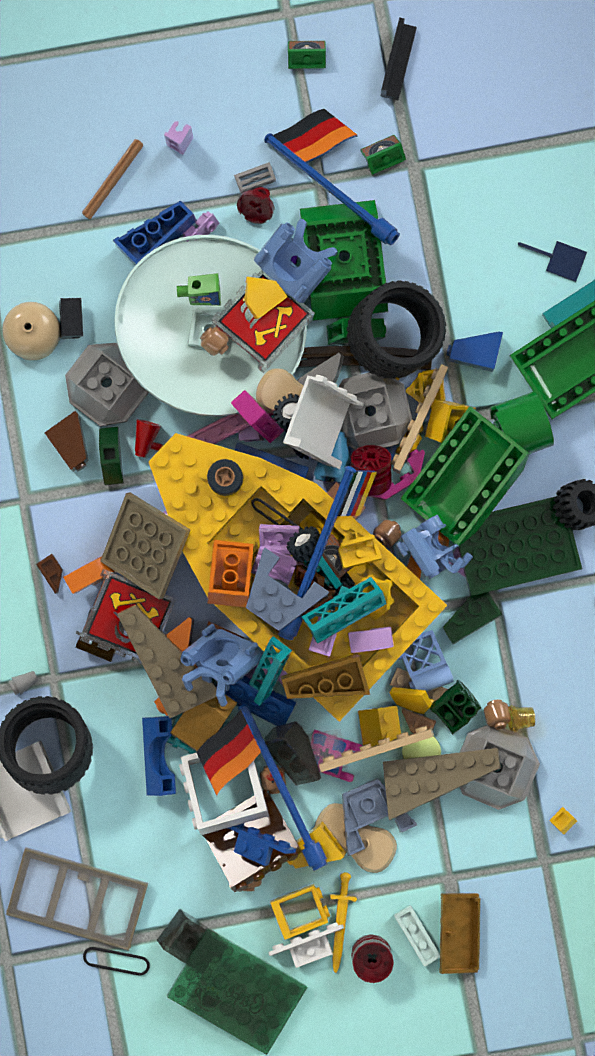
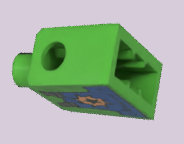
M219 274L189 276L188 285L177 286V297H189L190 305L221 306Z

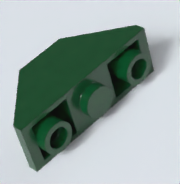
M119 427L99 428V453L104 485L124 484Z

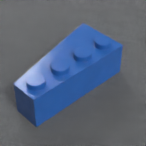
M179 201L160 212L158 216L144 221V224L127 231V234L113 239V242L136 265L154 249L178 239L197 220L193 212L182 201Z

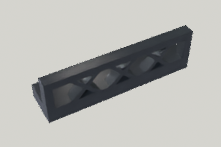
M399 17L380 95L381 97L398 101L417 29L416 26L404 24L405 18Z

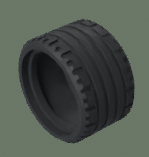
M401 280L385 283L373 290L353 309L347 327L350 351L353 353L355 360L357 359L358 364L362 365L366 371H370L371 374H375L378 377L382 376L386 379L406 377L429 363L440 352L446 334L443 309L433 294L431 295L427 289L425 290L422 286L416 285V283ZM382 303L397 304L408 310L416 319L420 328L421 339L420 346L414 357H395L383 350L376 342L371 328L372 313L376 305Z
M50 696L33 697L28 701L24 700L22 703L17 704L5 716V720H2L0 726V761L9 775L22 788L41 795L61 793L63 790L66 791L70 787L72 788L76 782H79L84 777L85 771L89 769L92 761L91 756H93V743L90 731L79 712L64 700H58V698ZM43 718H57L67 722L75 730L76 745L73 755L66 765L55 772L42 775L32 774L18 765L15 752L16 744L20 734L28 725Z

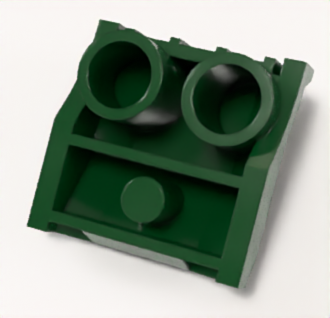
M457 680L430 707V710L447 726L452 735L468 724L470 719L475 717L481 709L474 695L460 680Z

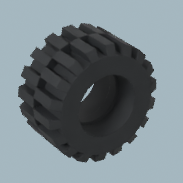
M581 479L560 487V490L556 492L557 496L554 497L556 504L553 505V508L557 511L555 513L556 517L559 516L560 518L559 522L561 524L565 523L564 527H571V530H582L595 526V484H593V481ZM577 497L583 503V513L577 506Z

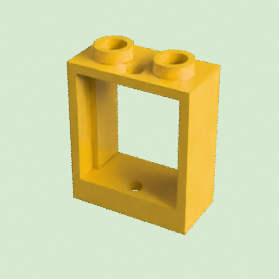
M314 884L271 900L270 904L284 940L328 923L327 917H330V913L326 905L322 906L320 899L323 898L320 888H316ZM312 892L321 918L290 930L280 903Z

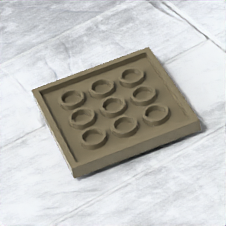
M131 492L126 493L101 562L156 598L163 599L190 529Z

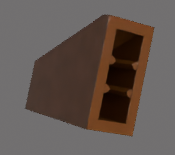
M75 410L44 433L70 470L78 472L87 466L86 462L89 460L81 418Z

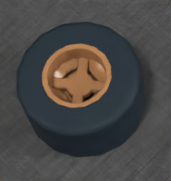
M218 460L208 470V484L218 495H233L242 486V470L232 460Z

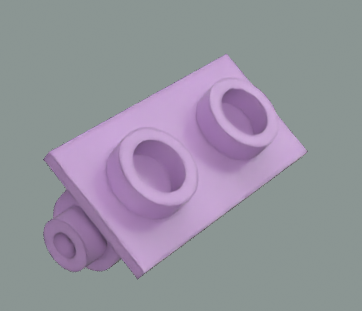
M207 211L195 222L199 227L196 229L192 225L183 233V237L209 235L216 229L219 222L213 213L211 214Z

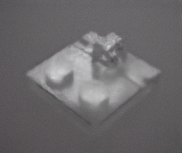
M341 729L302 735L309 774L321 772L319 764L323 762V758L334 755V758L342 756L341 753L345 751ZM346 764L330 770L348 767V765Z

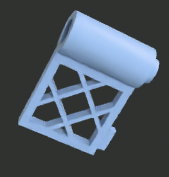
M433 630L420 634L411 644L416 647L412 655L403 653L398 658L399 660L403 659L411 678V682H408L410 689L426 690L428 692L454 682ZM431 637L433 643L430 648L421 645L423 639ZM418 649L428 652L425 660L415 657ZM431 653L439 656L441 660L435 664L427 662ZM413 660L422 663L420 670L412 672L410 666Z

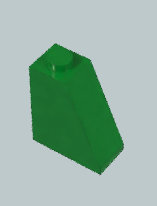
M342 318L326 326L328 345L348 343L347 327L350 318ZM371 318V328L375 340L378 341L385 338L386 325L384 324V318Z

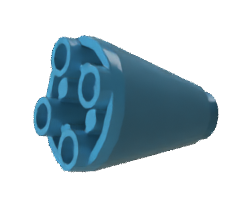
M339 432L331 454L334 458L342 461L340 469L318 462L314 471L316 480L331 482V478H333L335 482L341 483L346 470L345 467L350 466L345 432Z

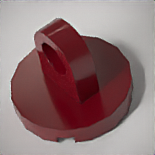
M258 187L245 191L239 196L237 201L238 212L242 213L249 222L263 224L270 220L274 214L275 207L270 199V192L267 188Z

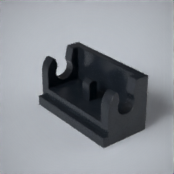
M60 298L61 339H78L83 337L81 298Z

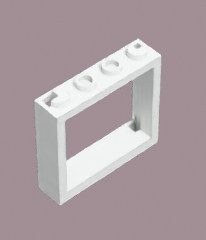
M196 753L181 757L182 764H179L182 776L185 775L186 782H183L186 794L189 793L191 800H188L190 812L194 811L195 818H192L195 830L198 829L201 835L269 816L254 760L248 766V771L257 807L203 822L190 770V765L200 763V760Z

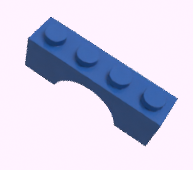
M169 716L142 718L146 795L163 796L176 794L175 774L167 767L164 753L166 742L172 736L170 734L172 731V718H169Z

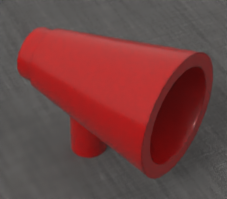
M136 420V456L146 458L150 449L159 451L163 447V444L154 442L161 425L146 420Z

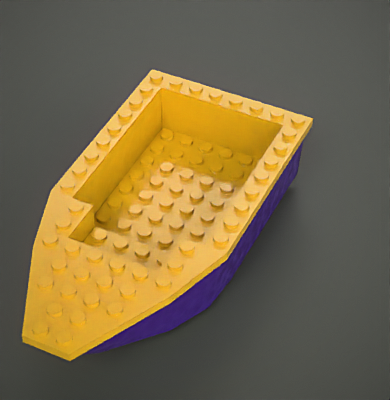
M177 433L149 460L150 468L168 516L190 529L182 551L207 598L214 540L254 544L253 567L260 547V524L275 525L253 509L251 501L254 498L265 501L297 525L311 511L326 522L334 501L318 484L264 459ZM222 459L234 461L239 465L243 473L242 486L236 493L229 496L215 493L207 480L208 470L211 465ZM254 502V505L260 511L280 525L293 526L261 502ZM337 516L332 529L340 536L338 539L340 544L343 542L352 524L357 525L358 528L367 533L369 532L352 516ZM378 540L377 543L382 559L355 566L347 573L355 585L370 575L382 581L386 579L392 580L390 591L394 602L390 605V609L377 620L368 614L337 632L330 657L309 650L313 635L304 620L297 636L293 640H287L278 635L279 631L246 607L214 604L253 642H256L263 651H265L269 640L273 636L290 648L292 652L283 668L286 673L290 674L358 654L369 689L447 606L443 600ZM294 569L288 587L297 595L300 588L294 585ZM251 573L249 595L256 575ZM318 616L310 619V622L315 624L318 621ZM391 627L394 647L351 653L348 633ZM273 645L276 653H279L280 650ZM364 695L314 697V699L340 722Z

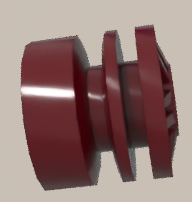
M365 445L356 449L351 455V467L355 468V470L377 472L368 496L385 493L392 485L390 452L377 445Z
M374 934L364 935L353 945L351 952L353 968L360 979L369 983H377L390 975L394 961L391 948L384 938ZM368 954H375V959L369 958Z

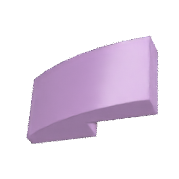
M391 627L348 633L351 653L394 647Z

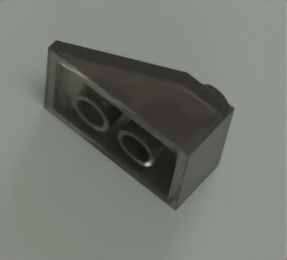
M297 721L273 727L264 738V741L271 756L284 769V772L293 783L301 785L320 780L321 775L311 743L303 727Z
M182 909L178 910L157 939L164 951L202 974L213 956L221 958L230 946L228 942Z

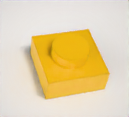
M564 807L549 820L562 834H565L577 822Z

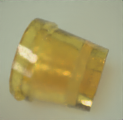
M509 706L511 721L508 723L510 731L516 733L519 729L535 726V712L532 707Z

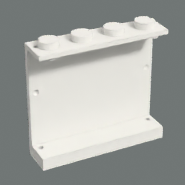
M307 375L283 443L324 465L340 469L342 461L334 458L331 454L349 405L363 406V403L357 400V396L347 393L346 389L337 387V384L327 381L326 377Z
M41 741L16 751L18 765L25 771L41 775L54 772ZM0 761L1 839L4 838V841H8L13 837L71 812L63 791L52 795L48 793L41 795L28 791L14 781Z

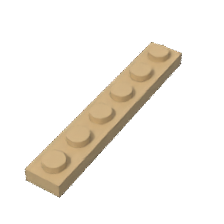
M441 364L439 369L435 368L431 377L434 381L431 386L427 385L423 394L426 398L423 403L419 402L415 411L418 415L415 420H411L407 428L410 431L407 438L403 437L399 445L402 450L399 455L395 454L391 464L394 465L393 471L400 474L447 373L448 367Z
M426 726L415 729L416 733L408 735V732L396 735L397 739L391 741L389 738L379 740V744L372 747L371 744L360 746V750L353 752L351 749L342 752V756L334 758V755L325 757L323 762L319 764L320 770L324 772L434 736L433 729H427Z

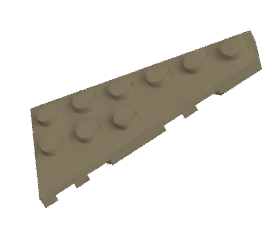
M137 605L117 614L169 718L217 697V687L212 682L208 683L202 680V676L192 681L193 689L191 691L186 690L182 678L185 674L197 668L196 665L185 666L181 662L182 651L152 623Z
M493 748L384 761L383 769L389 820H393L469 782L500 769L499 749Z

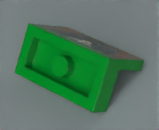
M288 41V69L326 68L325 41Z
M391 135L360 150L366 159L372 175L406 160L402 144L395 135Z

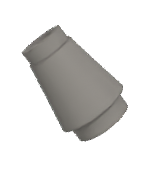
M31 671L12 677V680L8 682L14 694L20 693L21 695L39 680L35 672Z

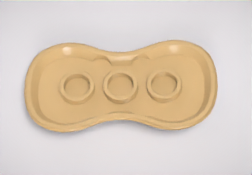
M271 369L264 374L258 384L256 400L263 410L273 414V411H276L274 406L278 405V400L283 401V396L289 398V394H292L293 397L297 394L300 397L304 385L299 383L286 370Z
M333 803L323 809L316 820L315 827L323 821L347 853L343 804ZM367 825L358 829L365 849L350 856L367 872L378 873L389 866L397 850L395 838L389 831Z

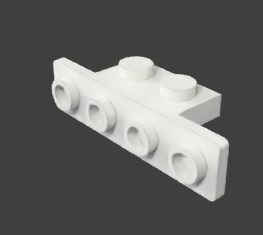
M336 922L326 926L327 930L320 932L318 929L308 933L309 937L302 939L299 936L291 939V944L286 946L283 943L272 947L273 951L268 952L269 956L290 950L296 968L333 954L327 935L344 929V926H338Z

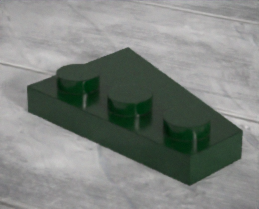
M489 592L469 596L459 610L443 626V630L451 643L455 644L502 616V613Z

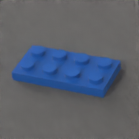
M244 676L243 679L238 680L235 684H229V690L225 691V695L237 702L236 706L239 707L244 703L249 704L248 708L252 714L281 729L284 728L297 703L272 691L271 695L259 706L254 702L258 690L249 684L250 678Z

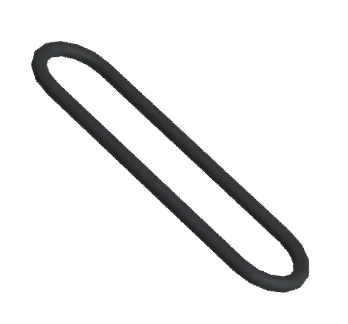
M254 498L251 501L253 509L265 518H267L269 521L274 523L275 525L280 524L274 521L269 516H267L262 511H260L254 505L255 501L261 502L293 526H298L296 523L288 519L286 516L281 514L279 511L274 509L265 501L259 498Z
M89 947L83 954L84 962L92 967L133 975H144L150 968L149 961L139 955L98 947ZM90 950H98L139 958L146 962L147 968L144 972L138 973L92 964L87 961L86 954Z

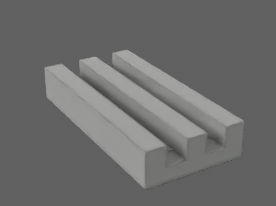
M270 162L234 175L241 194L276 181ZM268 169V172L240 181V178ZM267 176H271L270 178H267V179H265V180L256 182V183L251 184V185H248V186H246V187H242L243 185H246V184H248V183L257 181V180L262 179V178H265V177H267Z

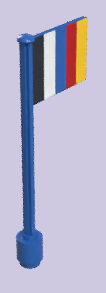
M351 466L345 467V473L297 596L303 598L310 588L337 516H360L377 472L355 470ZM299 616L280 630L278 635L284 639L293 640L297 636L302 624V616Z

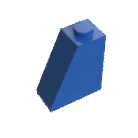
M498 331L454 340L452 345H448L446 356H449L448 362L493 372L503 332Z

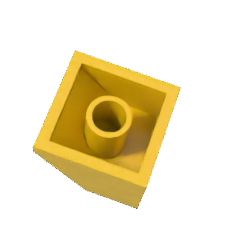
M434 399L425 437L442 443L469 406Z
M397 705L358 711L363 745L371 744L372 747L378 745L379 740L389 738L391 741L397 739L396 735L401 734Z

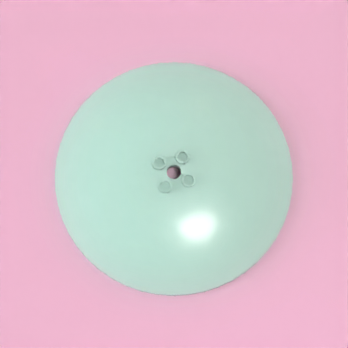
M187 236L175 239L154 249L143 257L129 273L122 285L116 304L115 335L120 354L127 368L138 383L152 396L175 409L195 415L239 414V412L231 402L244 390L256 400L258 384L266 372L278 368L288 371L292 376L294 375L305 348L306 318L266 361L218 322L245 293L246 277L259 278L263 274L269 280H272L254 261V257L260 251L258 248L225 236ZM219 274L221 306L190 305L189 297H177V286L188 285L189 276ZM287 294V295H288L289 297H291L295 302H297L301 307L304 308L303 303L298 302V301L295 300L292 296H290L289 294ZM245 303L241 306L242 313L247 307ZM247 309L245 312V318L248 322H250L254 316L252 315L250 310ZM254 319V320L252 321V323L250 324V328H252L253 325H254L259 319ZM206 327H218L229 337L227 343L229 348L224 354L218 353L212 356L201 346L200 337L205 332L204 329Z

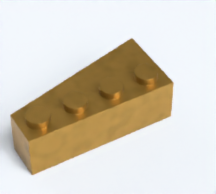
M358 654L281 676L287 699L370 695Z

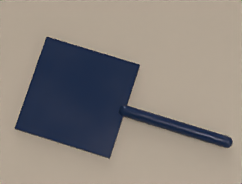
M557 241L551 254L518 242V246L551 257L546 269L547 272L575 282L577 281L587 254L586 251Z

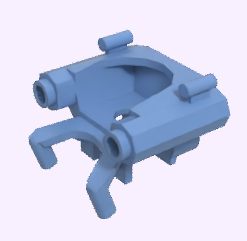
M304 219L298 221L296 230L288 222L281 224L254 257V261L262 271L300 303H304L331 270L332 262L328 257L338 254L337 249L334 247L315 252L305 245L303 235L307 222ZM293 256H298L301 259L299 267L291 261Z
M438 514L426 520L417 528H413L400 536L403 542L396 543L403 557L409 551L424 576H428L429 579L445 569L456 573L460 568H464L473 558L467 552L463 558L459 557L456 560L453 555V549L458 547V544L456 543L448 548L439 543L438 531L444 528L446 524L442 523Z
M211 624L202 631L203 636L182 652L180 659L185 666L196 664L198 667L185 674L182 681L186 690L191 691L193 689L192 681L202 676V680L211 683L212 678H214L218 683L216 690L217 699L220 706L224 707L227 704L225 691L229 690V684H235L238 680L243 679L244 675L259 663L263 651L256 642L252 643L225 630L215 629V625Z

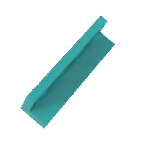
M595 280L542 313L550 328H553L595 301Z
M369 577L303 615L302 618L318 644L386 605L383 591L372 577ZM369 585L374 588L369 593L363 592V589ZM350 596L356 597L355 601L351 603L345 602ZM333 606L339 607L334 613L328 612L329 608ZM316 616L321 617L320 621L315 624L310 622V619Z
M274 636L269 640L249 683L258 690L254 702L259 706L271 695L292 652L290 648ZM273 645L280 650L279 653H276ZM268 658H272V659H273L272 664L270 663V661H269ZM263 669H267V675H265Z

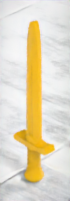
M347 872L340 874V895H329L332 900L338 899L336 922L338 926H344V929L334 934L332 961L335 973H337L341 962L348 901L356 902L357 900L355 896L347 895L348 883L351 875Z

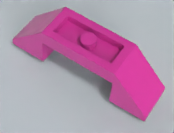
M246 390L231 402L243 418L269 443L284 432L275 418H272L263 410L255 398Z
M416 449L408 455L409 458L406 460V463L413 474L409 472L400 477L401 481L395 485L392 482L390 489L385 493L368 497L386 501L410 486L421 472L425 455L424 450L418 451Z

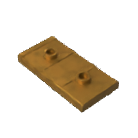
M441 893L439 973H478L480 958L479 894Z

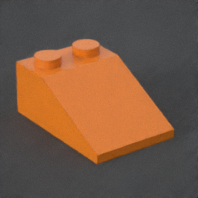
M214 540L207 604L246 607L249 597L254 544Z

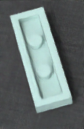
M411 905L394 914L424 967L440 958L438 950Z

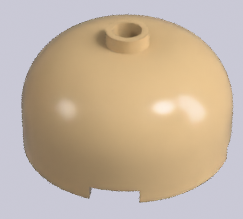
M21 303L8 312L3 322L2 333L6 345L15 355L25 360H40L47 357L53 352L61 338L58 318L51 309L41 303Z

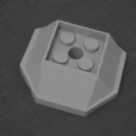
M117 343L88 345L65 375L70 404L100 427L127 422L149 393L138 383L127 368ZM105 379H111L112 384L110 387L105 388L102 386V382Z
M370 372L343 379L339 387L346 389L347 393L357 396V400L363 403V406L350 404L340 432H345L348 446L356 450L365 445H377L383 448L399 445L408 431L407 428L412 420L404 384L396 379L378 377ZM370 406L376 408V413L373 416H367L365 413L366 409Z
M485 725L467 733L460 752L498 748L501 769L498 772H492L460 787L463 795L499 810L526 799L540 763L529 738L506 728L496 730L495 727Z

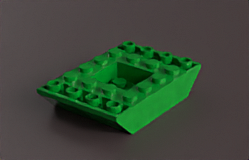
M375 200L356 202L374 218L378 219ZM344 204L301 208L300 217L307 222L303 235L305 245L315 252L332 247L338 251L336 256L328 257L332 262L331 270L310 294L313 321L350 317L353 309L360 301L377 287L386 283L381 240L371 233V225ZM347 252L350 258L347 261H341L339 254ZM388 303L376 305L372 314L388 312Z

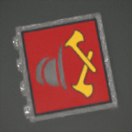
M262 270L258 274L254 273L251 276L254 278L272 280ZM241 286L236 293L237 296L233 300L229 299L224 305L225 309L213 316L211 328L218 327L259 362L258 369L264 373L312 321L315 313L305 304L298 302L285 292L287 295L286 299L259 319H255L243 301L246 287Z
M102 569L100 576L104 577L103 583L82 633L76 631V634L80 635V640L86 643L97 642L99 643L97 646L107 651L109 648L115 650V654L125 657L126 654L132 656L131 660L142 664L117 614L137 605L152 623L163 632L176 599L166 594L163 599H158L127 578Z

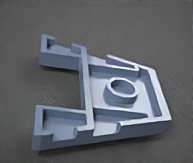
M264 548L246 608L280 631L330 592L314 582L304 597L300 598L269 576L280 557Z
M379 779L370 781L342 794L348 856L365 849L358 829L388 816L386 788ZM407 813L394 819L399 832H404L417 826L416 822Z

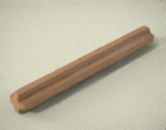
M134 139L82 212L86 218L91 219L127 170L143 147L141 141Z

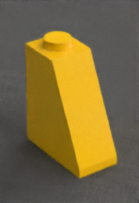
M323 821L308 832L315 843H320L327 857L326 862L344 858L346 854L345 849ZM301 837L296 842L298 843L300 849L303 850L305 848L303 846L304 842ZM300 853L295 860L287 861L295 869L309 866L303 853Z

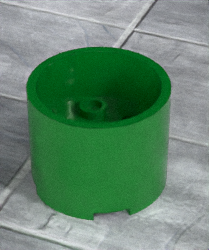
M535 391L489 408L490 417L495 420L493 424L530 454L554 445V437L548 416Z

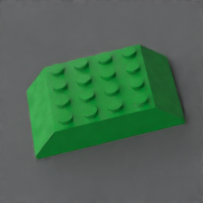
M595 301L509 355L532 391H535L539 396L551 420L595 393Z
M469 406L401 497V500L425 520L438 514L442 523L446 524L439 531L454 544L457 543L460 546L479 530L524 470L530 453Z

